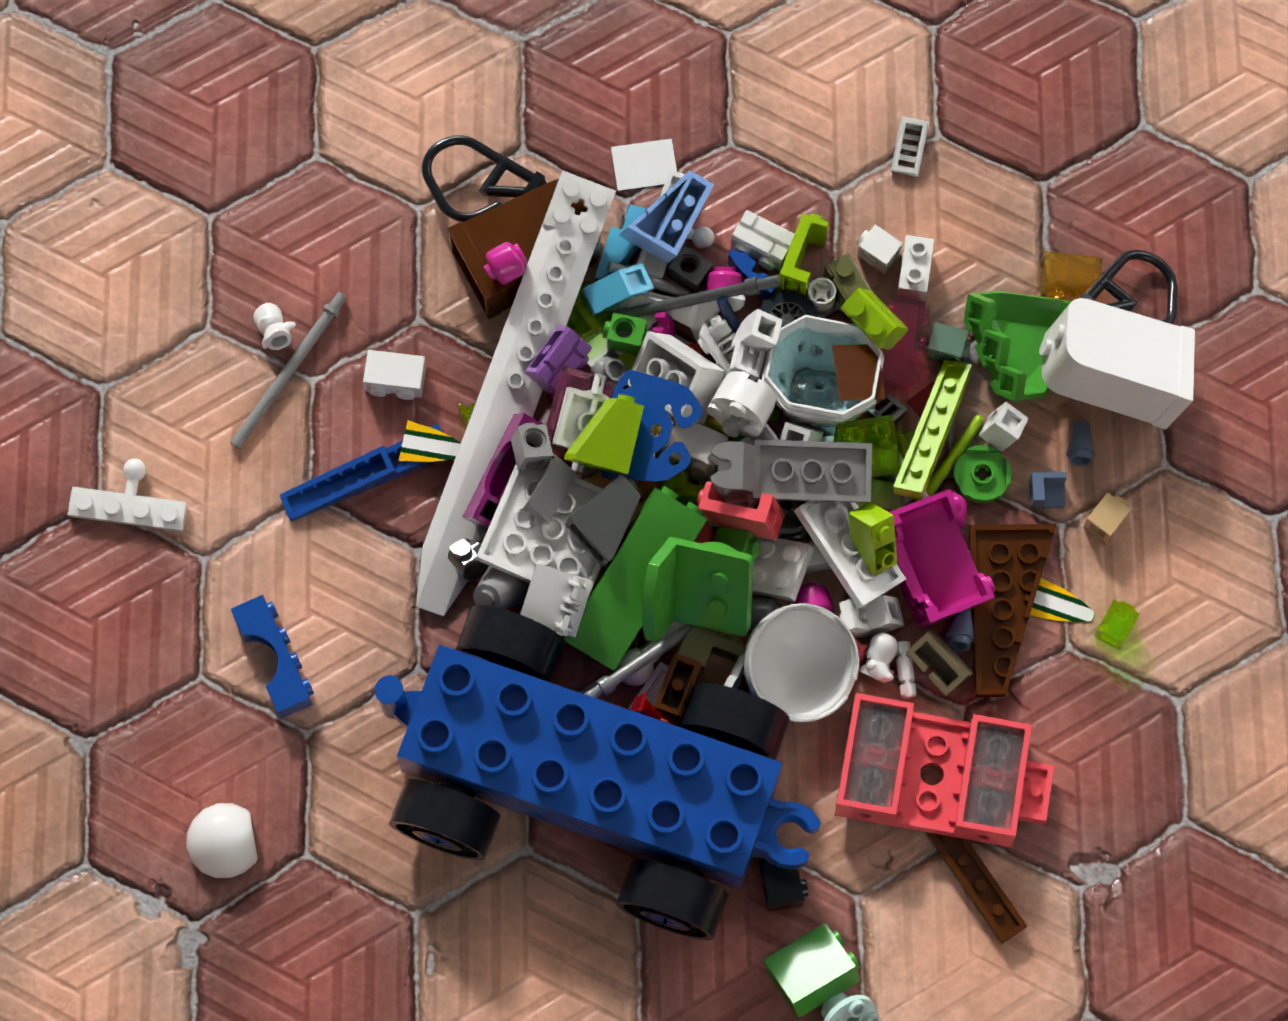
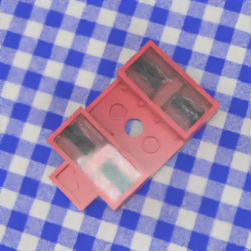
M855 693L835 816L1010 848L1016 837L1018 820L1045 825L1054 765L1027 761L1031 724L973 714L971 722L913 712L914 703ZM926 765L939 767L940 772L943 773L942 781L936 785L926 784L920 777L921 769L925 768Z

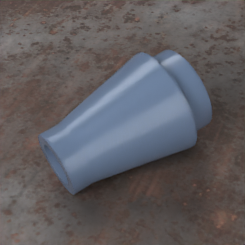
M1077 421L1073 423L1066 453L1072 465H1089L1092 463V458L1095 457L1090 424L1088 422Z
M972 608L953 616L945 636L947 644L951 649L966 651L974 643Z

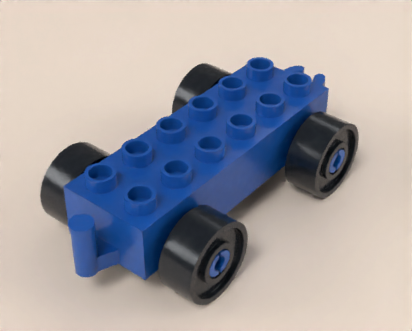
M484 605L471 607L455 649L439 644L422 691H404L401 680L396 676L388 675L378 680L375 685V695L380 703L382 712L388 718L397 720L407 729L397 753L401 771L427 780H405L389 825L400 834L423 845L466 859L484 860L501 817L495 809L475 799V797L659 861L655 862L645 859H633L631 861L616 905L627 914L650 925L700 940H712L714 938L729 896L723 888L702 877L741 890L752 856L764 858L768 863L787 869L803 867L808 863V851L803 848L787 849L781 846L777 840L776 833L781 825L791 822L798 824L809 834H816L820 829L821 823L815 813L808 807L799 803L782 802L773 798L782 768V762L776 761L790 717L782 709L760 697L724 685L698 683L694 686L681 725L678 727L551 683L565 645V640L549 627L533 619L505 609Z

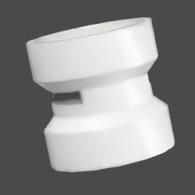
M824 277L817 278L809 284L807 300L813 303V307L816 308L818 314L829 312L835 303L836 286L830 279Z

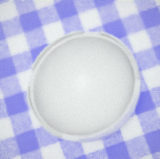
M791 604L769 613L754 628L745 647L744 674L753 695L782 709L788 714L790 721L811 722L829 716L848 699V695L858 677L859 654L850 629L837 615L813 604Z

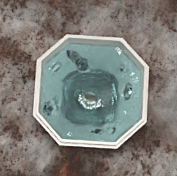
M804 315L781 327L777 345L767 351L762 381L772 388L777 397L775 404L792 422L798 424L806 423L817 427L847 426L860 417L861 414L875 406L877 400H874L880 365L881 370L883 368L884 355L857 325ZM868 344L878 356L872 395L866 400L840 401L832 345Z

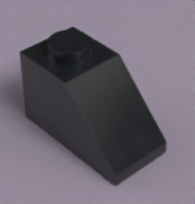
M758 857L767 911L803 906L804 897H808L809 893L807 881L800 878L799 871L796 868H780L768 863L766 859Z

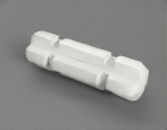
M909 641L898 642V652L896 654L898 656L896 658L899 683H901L900 695L903 699L916 697V685L913 683L915 681L913 662L906 653L911 648Z

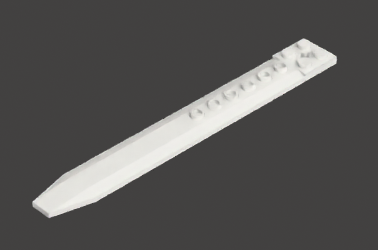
M563 170L561 172L526 266V271L523 274L422 547L416 607L444 617L468 581L463 578L448 560V547L463 538L470 540L476 538L479 541L485 537L487 530L464 519L462 516L513 414L525 413L530 417L534 415L543 389L537 382L526 375L525 371L557 326L566 327L615 196L616 191ZM578 201L584 202V207L587 208V212H581L580 215L574 214L575 209L571 207V204H577Z

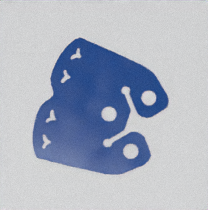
M629 369L619 379L611 398H618V394L634 397V403L644 405V410L629 472L623 475L626 479L630 478L639 481H666L685 470L690 465L691 457L685 444L682 442H674L660 454L659 458L655 459L653 457L654 452H658L669 442L673 423L668 412L665 411V406L671 405L672 414L681 428H688L702 416L703 410L689 388L676 382ZM628 379H630L631 387L623 389L628 384ZM684 405L692 407V414L689 417L681 415V408ZM655 424H659L662 428L661 434L657 437L652 436L650 433L651 427ZM677 452L680 454L681 460L677 465H672L669 462V457L672 453ZM600 470L603 478L616 479L620 475Z

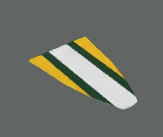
M408 420L399 461L435 462L455 459L461 442L441 431Z
M1041 577L1030 616L1053 621L1086 622L1092 621L1094 611L1067 590Z

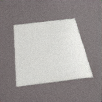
M672 139L611 147L618 191L665 184L669 169L677 172Z

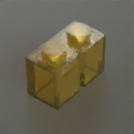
M1046 251L1042 262L1040 293H1045L1052 298H1061L1066 294H1071L1075 299L1080 298L1101 276L1103 257Z

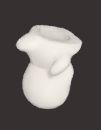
M265 303L259 306L254 312L253 320L260 333L264 335L261 343L264 349L280 350L289 346L291 343L290 330L296 326V323L291 321L283 323L282 312L275 304Z
M878 633L873 636L866 651L868 660L866 664L860 667L859 672L883 683L892 681L894 679V671L890 669V663L898 652L897 640L886 633Z

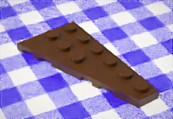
M1057 524L969 525V552L978 573H983L985 577L989 576L995 586L994 599L972 608L976 697H1005Z

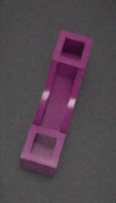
M525 413L513 414L462 516L464 519L485 530H488L516 464L511 438L517 427L525 423L543 424ZM527 443L529 446L535 447L533 444Z

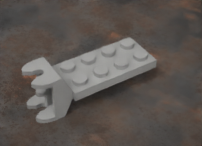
M754 439L753 445L734 441L719 443L712 448L711 454L708 456V460L718 466V472L710 476V481L708 482L713 483L721 495L740 496L752 494V499L760 500L762 493L773 495L776 500L871 502L872 443Z

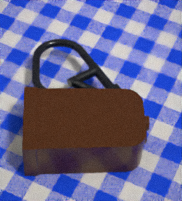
M464 135L449 136L436 142L428 149L422 162V175L440 210L449 218L459 221V223L447 228L450 250L489 320L512 306L523 275L506 285L501 284L497 279L491 281L483 267L488 264L486 253L504 242H510L512 245L518 244L527 261H529L559 179L547 183L545 175L538 171L536 173L531 172L472 137ZM454 145L470 147L496 163V166L478 191L486 197H509L514 199L503 204L500 201H496L474 212L465 213L457 211L447 203L432 174V162L439 152ZM506 170L528 182L526 187L495 185ZM578 201L577 204H571V207L575 209L574 214L580 215L581 212H587L584 202ZM601 233L588 268L595 264L600 257Z

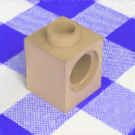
M1107 493L1088 516L1083 527L1107 544L1128 518L1131 509L1128 508V504L1124 499Z

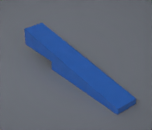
M439 424L430 427L444 433ZM402 440L387 448L383 445L280 494V498L290 521H295L434 462L399 461Z

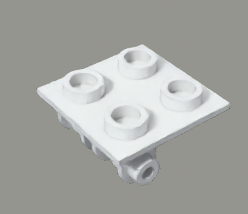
M718 315L710 320L711 326L706 321L703 323L698 342L707 355H712L716 361L715 364L726 371L725 378L729 372H732L729 371L734 350L730 348L731 344L726 347L723 344L734 338L735 333L729 334L732 332L731 327L725 318L722 319Z
M536 563L520 615L556 631L557 634L576 637L593 580Z

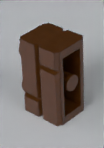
M674 653L655 701L654 707L659 712L675 718L680 725L694 686L698 683L702 673V663Z

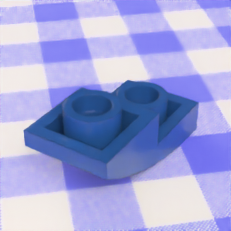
M730 250L728 265L729 267H736V272L743 276V282L745 279L753 277L758 279L770 277L764 273H755L757 261L753 260L750 254L744 251ZM776 287L761 290V293L756 295L767 300L770 295L775 294Z

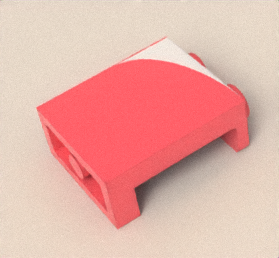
M706 482L704 490L701 489L697 497L698 509L703 512L702 515L707 519L711 527L749 530L755 537L777 541L785 513L773 495L762 493L758 508L753 509L725 503L714 484Z

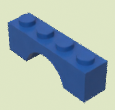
M260 595L231 608V612L245 642L265 644L277 655V671L273 679L267 684L266 689L280 719L313 705L309 696L313 695L314 691L308 678L302 680L298 673V670L302 669V665L296 652L290 654L286 644L291 641L284 626L278 629L274 619L279 617L273 602L266 603L264 596Z

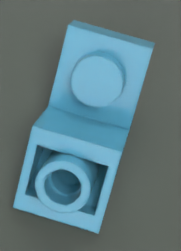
M642 262L620 269L585 287L582 292L593 316L618 308L627 299L649 293L654 287Z

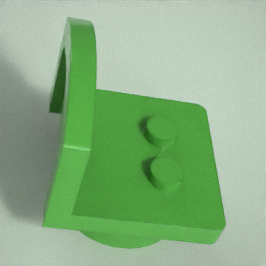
M669 537L650 560L646 571L642 599V624L646 640L658 643L674 621L737 636H745L751 628L753 557L750 554L738 552L729 545L720 542L697 543Z

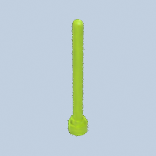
M976 415L932 476L926 488L929 496L935 494L954 467L957 459L963 454L984 424L983 416Z

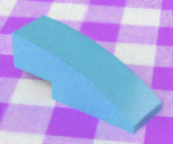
M630 204L622 230L614 227L610 228L595 276V282L612 274L607 272V266L610 261L627 266L636 254L639 247L619 236V234L647 210L646 208Z

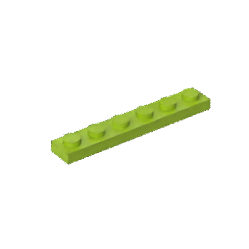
M944 359L894 483L893 490L895 495L923 499L971 377V364Z

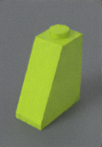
M618 394V398L606 399L565 453L564 460L614 474H628L644 405L634 403V397Z

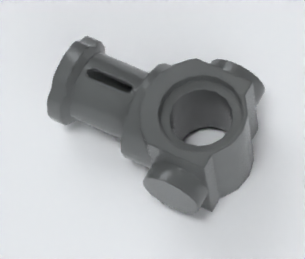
M463 538L448 547V560L469 583L483 575L488 568V565L475 560L484 538L479 541L476 538L472 540Z

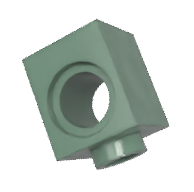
M935 322L925 358L943 362L944 359L960 362L961 357L967 359L971 342L966 341L968 331Z

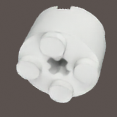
M740 371L729 372L725 376L712 398L707 412L723 426V432L728 436L735 438L738 435L757 437L762 432L773 412L777 397L772 388L764 381L758 379L756 383L748 379L750 374Z

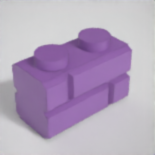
M557 326L528 366L525 374L537 382L545 392L549 394L563 393L566 391V387L571 386V377L576 370L582 369L589 360L587 355L592 347L571 328Z

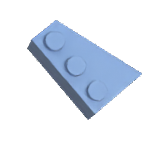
M689 170L622 231L619 236L668 264L678 255L714 184Z

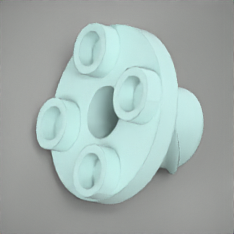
M842 992L823 1003L821 1011L824 1021H880L876 1005L865 995L847 997Z

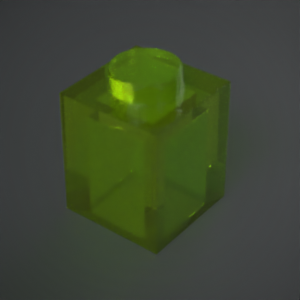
M1113 600L1094 637L1120 651L1140 613L1136 612L1135 607L1125 601L1117 602Z

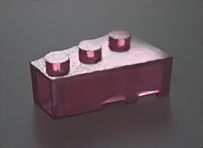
M890 298L889 309L904 323L908 331L891 350L883 349L882 377L884 384L913 388L914 382H920L922 366L917 365L918 354H924L926 337H921L922 325L928 326L930 309L925 308L926 302Z

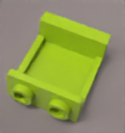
M802 213L780 271L782 286L778 287V293L781 291H793L796 294H802L807 297L811 273L801 270L799 267L808 244L825 248L829 222L825 221L823 217L816 214L806 215Z

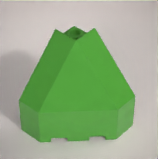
M1005 291L968 294L964 324L967 331L973 332L977 342L975 346L982 366L989 369L993 379L990 384L994 393L1014 402L1045 398L1051 389L1046 386L1042 378L1040 346L1046 331L1072 301Z

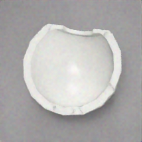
M217 803L203 809L192 820L187 831L186 849L191 862L202 873L214 878H232L245 873L258 859L251 813L247 809L233 803Z

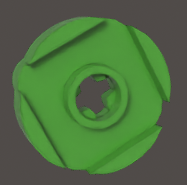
M977 445L967 449L957 459L953 470V480L959 495L964 499L982 504L1002 498L1009 487L1012 477L1010 462L999 453V450L988 445ZM979 468H985V473H990V477H987L985 481L975 477L974 473H978Z

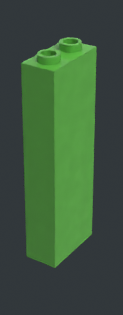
M663 486L661 491L654 487L619 544L614 558L605 567L592 588L576 637L569 635L562 637L565 642L615 671L643 625L642 599L648 563L669 537L694 542L707 521L706 518L701 516L703 512L698 509V506L690 501L686 506L678 502L676 499L679 495Z

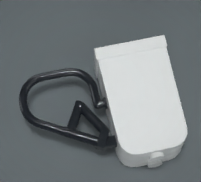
M1143 250L1126 251L1116 258L1087 292H1084L1080 298L1073 300L1046 331L1039 350V354L1042 355V378L1049 389L1059 395L1139 419L1162 429H1167L1193 402L1195 329L1173 325L1177 316L1178 284L1173 270L1163 259ZM1135 259L1148 262L1157 267L1166 278L1168 284L1167 314L1162 321L1130 312L1138 302L1112 281L1113 277L1126 262ZM1105 289L1119 302L1103 304L1096 302L1095 299Z

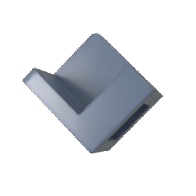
M1033 472L1029 479L1030 509L1064 508V484L1067 479V473Z

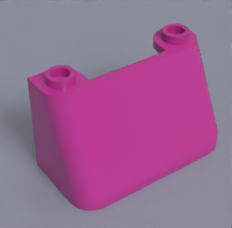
M950 489L889 512L894 515L897 566L906 578V580L900 583L912 616L920 629L995 598L993 594L995 586L989 576L985 577L983 573H978L956 521L959 517V512L962 510L958 497L952 495Z

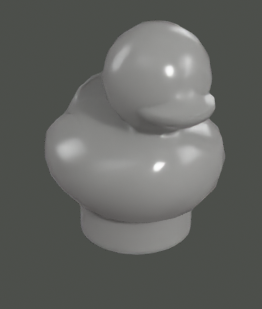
M611 356L599 358L595 361L590 371L592 384L594 374H601V376H607L603 391H614L619 379L626 372L624 363Z

